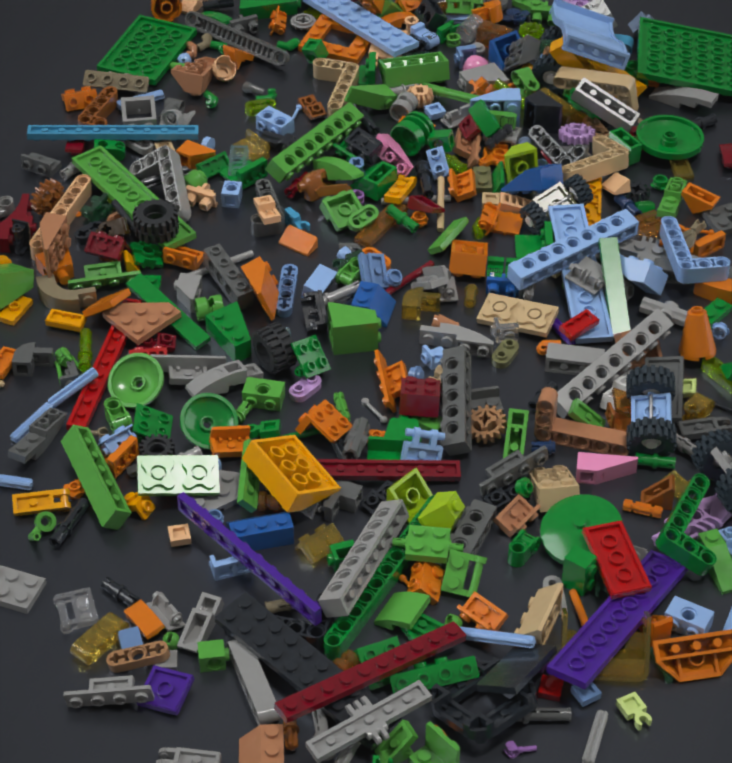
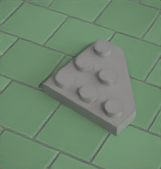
M219 470V495L191 497L196 500L197 504L208 511L211 509L220 510L222 508L226 510L238 504L240 473Z

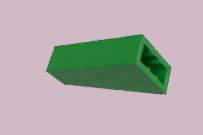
M240 0L239 13L243 17L256 14L258 20L270 18L272 11H276L279 5L280 11L285 12L287 15H295L298 13V8H301V0Z

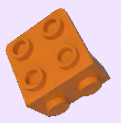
M325 399L318 406H312L307 413L305 412L298 419L299 425L295 430L301 435L313 425L330 442L335 443L351 429L352 424Z

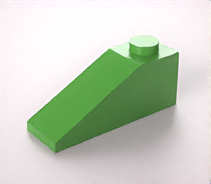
M386 84L350 86L344 100L377 110L390 109L397 95Z
M509 408L503 459L517 450L524 456L529 410Z
M718 529L698 533L697 542L713 551L717 557V562L710 569L709 574L722 595L732 592V559L726 542Z

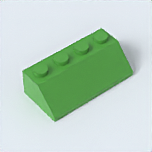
M441 51L378 60L382 83L386 84L389 88L398 87L402 84L443 83L445 80H450L449 60Z

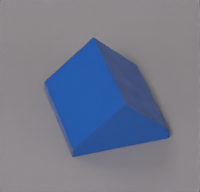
M517 30L489 41L488 60L495 63L501 71L505 68L504 62L509 56L511 43L520 39Z

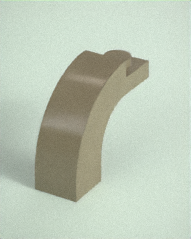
M52 274L51 278H48V275L36 277L39 298L49 309L81 313L80 308L89 307L97 301L95 287L67 290L57 285L54 274Z

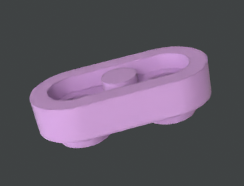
M315 375L307 379L304 376L289 389L290 399L300 403L321 389L320 376Z

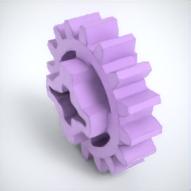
M584 123L565 124V127L561 126V129H559L558 137L559 140H562V143L567 142L568 145H588L589 142L593 141L595 129Z

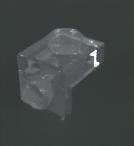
M495 317L493 325H490L491 336L495 337L496 343H501L506 339L518 341V322L499 324L498 317Z

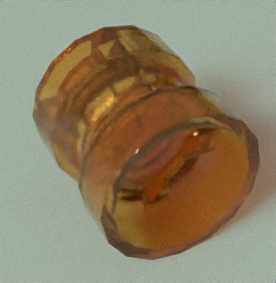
M260 491L258 511H266L269 508L272 512H279L280 503L271 494L268 495L266 491Z
M349 649L342 653L341 658H336L332 661L343 671L360 664L359 657Z

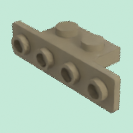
M85 70L83 85L103 89L107 86H113L121 91L147 93L149 77L128 73L120 74L111 71Z

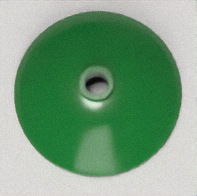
M201 393L193 396L185 403L180 413V427L186 439L194 446L205 450H211L209 437L212 427L238 426V416L233 405L224 397L214 393ZM203 423L209 424V428H205Z

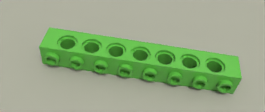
M351 102L347 103L272 158L265 170L279 184L284 180H290L295 172L298 174L304 168V165H310L314 158L318 159L323 154L324 150L328 151L333 143L338 144L343 136L347 137L352 132V129L355 130L362 124L361 119L364 115Z

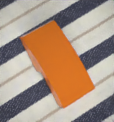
M395 12L385 15L381 19L394 27L401 28L402 23L405 24L406 17L415 15L411 12Z
M141 599L123 611L126 617L135 626L139 627L140 633L147 640L156 636L165 628L161 620Z

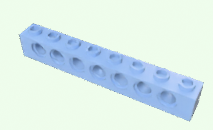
M627 209L616 212L612 216L601 219L593 225L587 226L576 233L557 240L553 244L542 247L532 254L508 264L507 278L521 291L568 268L571 263H579L586 256L591 257L600 253L599 238L617 237L618 243L637 235L639 221Z

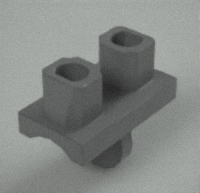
M256 14L246 17L238 15L237 19L229 21L231 27L242 32H251L253 34L259 32L258 16Z

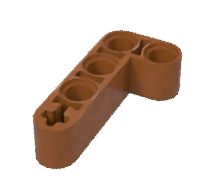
M107 86L102 89L78 116V125H108L106 118L117 107L118 94L116 87Z

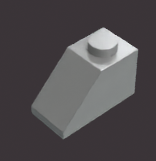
M180 273L178 280L174 282V291H177V299L191 313H194V298H200L203 290L202 275Z

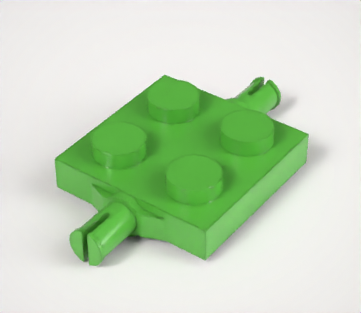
M409 525V532L405 539L393 537L392 546L405 547V560L447 564L450 549L463 552L464 544L451 543V528Z

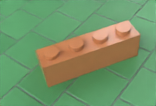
M283 724L259 725L239 739V763H284Z

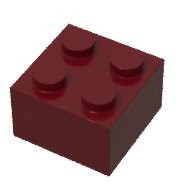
M413 376L402 378L399 415L438 418L440 380L435 378L417 379Z

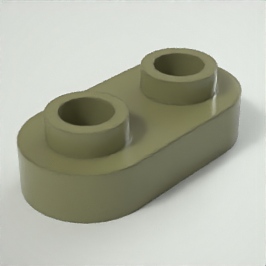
M513 339L503 340L492 354V365L499 369L507 368L519 352L518 342Z

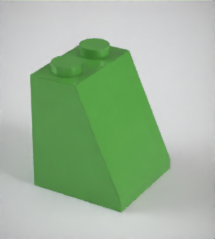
M13 263L0 264V310L33 288V269Z
M328 302V333L333 355L369 352L378 349V343H381V334L378 329H381L380 317L377 318L375 310Z

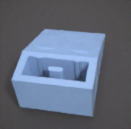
M502 88L470 99V108L481 99L486 103L489 110L516 113V127H519L521 109L520 88Z
M620 254L622 274L644 292L661 296L668 275L662 271L663 269L654 265L652 260L644 259L642 261L634 256L627 258Z

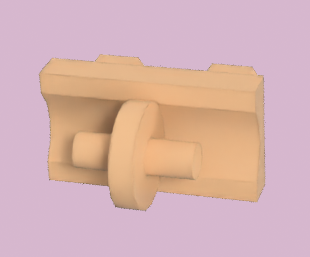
M204 183L202 187L187 185L186 190L190 207H193L196 202L199 203L200 209L207 212L211 207H217L216 193L210 189V184Z

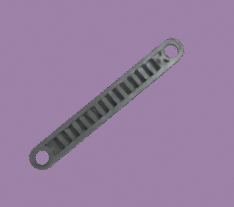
M189 11L185 16L186 25L197 28L202 33H209L220 41L274 65L286 66L289 63V53L271 43H267L199 12ZM193 15L196 16L195 23L191 22V17ZM282 53L284 59L282 62H279L278 56Z

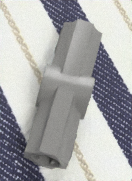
M647 297L642 299L640 312L650 315L659 308L672 323L684 327L688 311L680 309L675 302L667 301L662 303Z

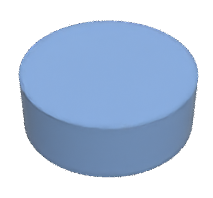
M207 136L202 140L201 145L214 149L215 139Z

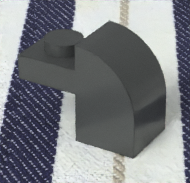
M36 342L26 343L18 347L12 359L13 375L33 377L35 366L54 367L53 348L36 347Z
M346 481L337 482L341 487L340 491L325 498L323 503L324 520L332 522L340 509L355 514L360 506L359 503L363 500V486Z

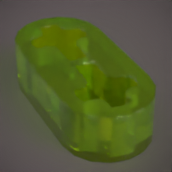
M273 99L248 101L245 104V113L248 116H256L268 106L276 109V101Z

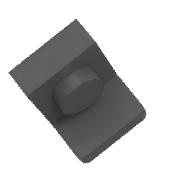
M74 360L66 362L67 370H64L65 376L59 377L61 389L79 377Z

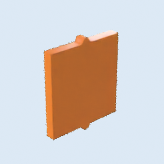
M501 211L500 216L496 220L498 224L493 233L503 234L504 236L519 235L523 225V219L520 217L521 214Z

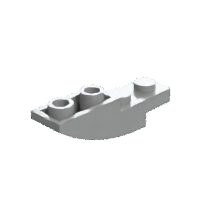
M440 323V327L425 325L420 327L419 344L449 348L465 345L471 356L492 358L494 342L478 332L448 323Z
M236 360L204 372L189 382L185 389L192 397L201 393L219 395L227 393L231 385L235 386L245 383L247 377L263 379L264 373L255 363L243 365L240 360Z

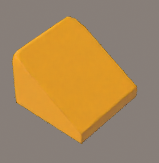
M124 250L123 256L126 272L139 271L140 267L139 265H134L133 256L127 250Z

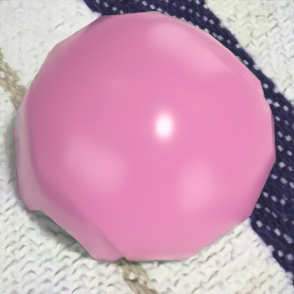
M472 55L465 61L463 71L486 65L488 61L481 56Z

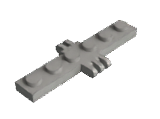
M643 235L641 241L627 239L618 243L619 253L625 256H634L642 261L649 259L653 262L657 258H668L665 248L659 246V239L652 243V237L649 238L648 242L646 241V236ZM691 255V256H692V259H693V258H702V257H698V256H695V255Z
M418 680L374 705L371 704L366 696L360 698L363 706L358 700L353 702L356 710H354L351 704L345 706L346 711L351 716L349 719L306 741V748L315 761L320 763L365 737L368 740L373 739L379 745L382 743L379 735L385 741L390 739L387 732L389 730L388 724L432 701V695L423 683Z

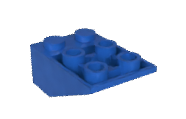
M547 164L527 169L504 186L501 192L508 191L509 194H517L519 191H522V194H528L536 191V193H543L546 189L548 190L559 182L563 184L562 164Z

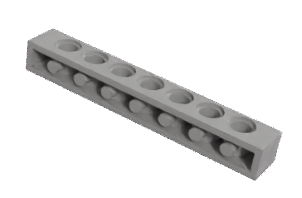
M659 308L656 309L557 392V414L562 419L568 416L573 401L569 395L574 396L575 399H580L587 405L593 399L591 396L594 393L599 395L606 388V383L610 382L612 384L619 377V372L623 371L625 373L632 366L631 362L634 360L638 362L644 357V351L647 349L651 351L658 345L657 341L660 338L664 340L671 334L670 329L674 325ZM609 362L614 363L616 367L611 366ZM596 373L601 374L603 378H599ZM583 384H586L589 389L584 388Z
M402 499L382 501L327 585L318 600L326 618L348 616L391 547L393 537H397L409 518Z

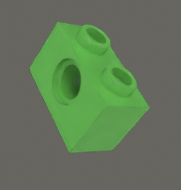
M247 377L242 391V402H249L246 407L251 404L252 408L281 411L285 398V382Z

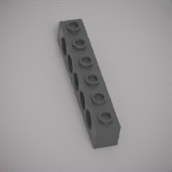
M465 345L444 349L443 358L440 359L443 373L440 375L443 389L440 390L443 405L440 406L443 416L440 427L442 433H445V440H440V444L449 456L472 452L471 355Z

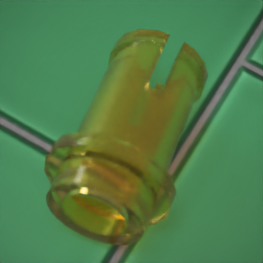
M468 284L464 289L466 294L464 305L472 308L476 305V295H478L479 290L476 285Z

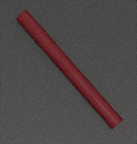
M428 261L402 278L400 285L397 287L390 286L385 291L389 295L393 294L422 275V268L434 266V262Z

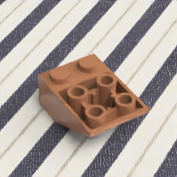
M46 212L40 222V231L48 278H51L54 271L57 270L60 260H63L67 248H70L71 238H69L70 225L67 223V216Z

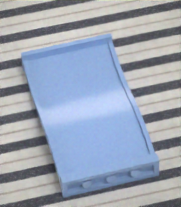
M562 0L553 1L549 14L552 16L553 23L562 30V50L621 70L625 69L630 53H627L625 44L614 35V18Z

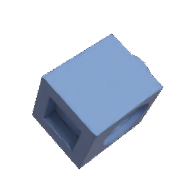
M225 180L221 192L222 207L239 209L243 196L242 182Z

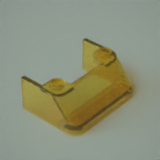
M562 608L561 650L577 633L576 630L567 629L568 613L566 608ZM644 611L643 632H635L625 643V649H620L594 680L641 682L648 677L651 640V616L648 611Z

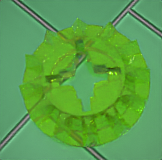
M531 21L530 23L524 22L519 28V34L522 37L528 34L537 39L544 32L542 24L532 23Z

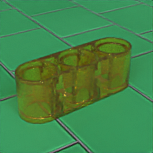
M112 612L107 613L72 644L70 649L71 655L88 666L92 665L118 642V631L128 629L129 623Z

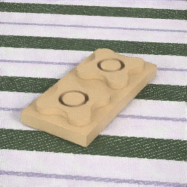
M489 293L476 320L480 324L547 338L559 313V307Z

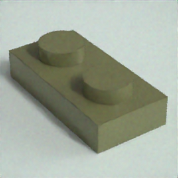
M490 166L473 167L476 193H492Z

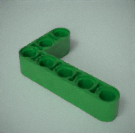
M700 473L695 474L683 490L655 544L661 552L695 574L704 576L717 562V557L713 551L684 533L710 486L708 477Z

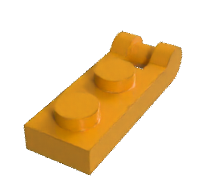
M399 174L397 181L384 195V202L400 205L416 186L417 177L410 176L409 178Z
M63 488L13 494L14 516L38 514L44 511H70L71 503L68 500L70 490ZM54 498H60V502L54 503Z

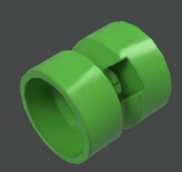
M221 294L210 296L209 299L206 297L194 298L198 322L206 321V314L224 307Z

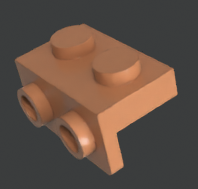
M518 494L492 521L510 538L515 532L518 534L521 529L527 527L524 524L527 520L531 523L539 515L536 511L541 506L537 504L533 508Z

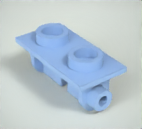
M132 424L127 427L122 425L111 436L106 434L98 440V447L101 448V453L104 457L113 453L119 447L117 443L121 444L130 435L137 438L136 434L130 431V428L133 426Z

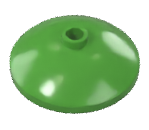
M132 353L124 356L113 366L108 377L110 395L119 398L124 407L132 409L136 408L137 403L146 406L155 400L164 383V373L161 365L155 358L145 353Z

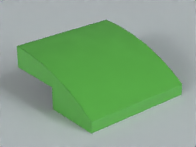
M417 592L394 593L374 620V625L393 630L396 626L411 630L430 603V595Z

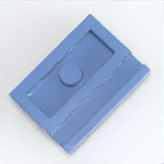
M359 253L357 256L361 281L379 284L384 290L389 288L384 277L387 272L384 254Z

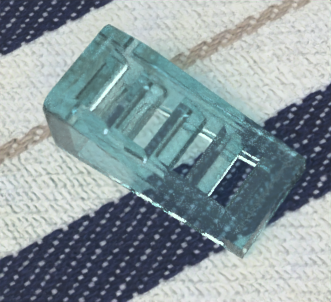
M231 145L228 176H236L237 170L233 169H241L248 165V145Z

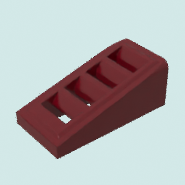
M422 195L409 196L407 209L432 214L445 212L443 207Z

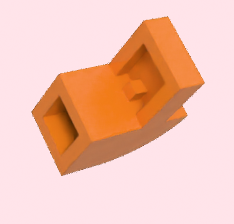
M499 0L484 2L483 7L471 10L474 26L486 24L487 22L494 24L503 19L502 6Z

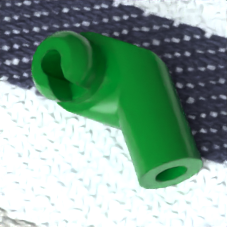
M269 88L267 95L256 96V104L271 103L277 97L276 89Z

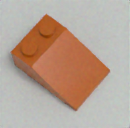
M454 239L452 241L449 266L452 275L460 277L465 274L470 275L472 278L485 277L488 243Z
M259 256L241 266V269L249 285L254 290L255 296L272 321L275 319L279 296L276 285L279 283L274 274L270 275L269 272L272 269L267 261L263 262Z

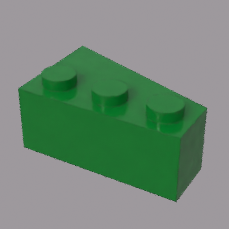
M237 301L205 315L206 332L233 361H242L252 356L251 338Z

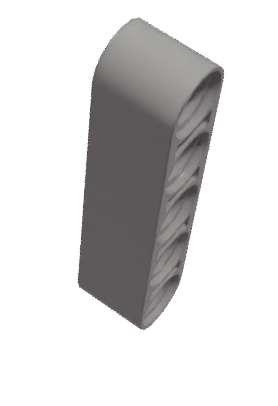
M236 639L226 642L227 648H229V657L258 726L281 720V717L274 709L276 700L258 658Z

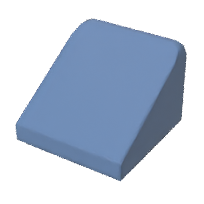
M138 626L118 631V641L121 649L143 644Z

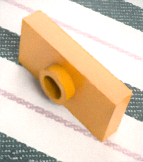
M20 296L8 304L0 312V322L14 326L33 305V299Z
M51 309L45 320V325L81 332L87 318L82 314Z

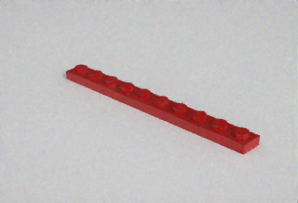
M126 298L122 303H142V300ZM113 325L93 365V368L98 372V377L83 387L66 423L67 430L72 425L89 426L108 384L110 371L117 363L128 337Z

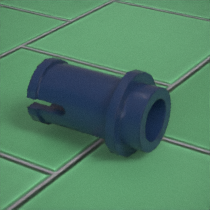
M531 441V450L534 452L545 445L549 455H552V453H555V441Z

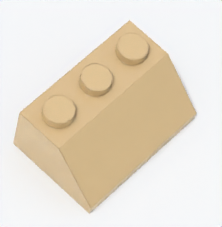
M556 583L538 589L535 597L530 598L528 612H524L522 615L521 627L516 628L514 633L532 635L535 637L536 644H546L561 611L563 583Z

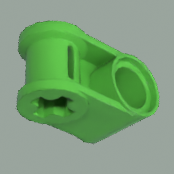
M529 67L512 71L511 79L516 87L520 88V94L524 99L538 91L540 87L539 82Z
M353 257L337 272L335 277L336 283L349 285L357 280L359 283L361 282L358 257Z
M109 397L105 400V418L113 434L122 425L125 427L130 424L133 425L130 414L126 411L119 398Z

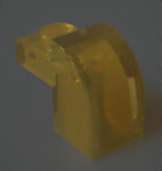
M423 287L408 290L403 296L402 319L420 320L421 311L440 312L441 293L423 292Z

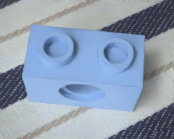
M674 596L664 616H672V631L689 636L708 633L713 623L714 611Z

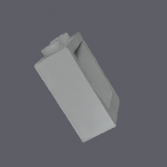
M154 95L121 98L123 125H157ZM132 114H152V117L127 119L126 116Z

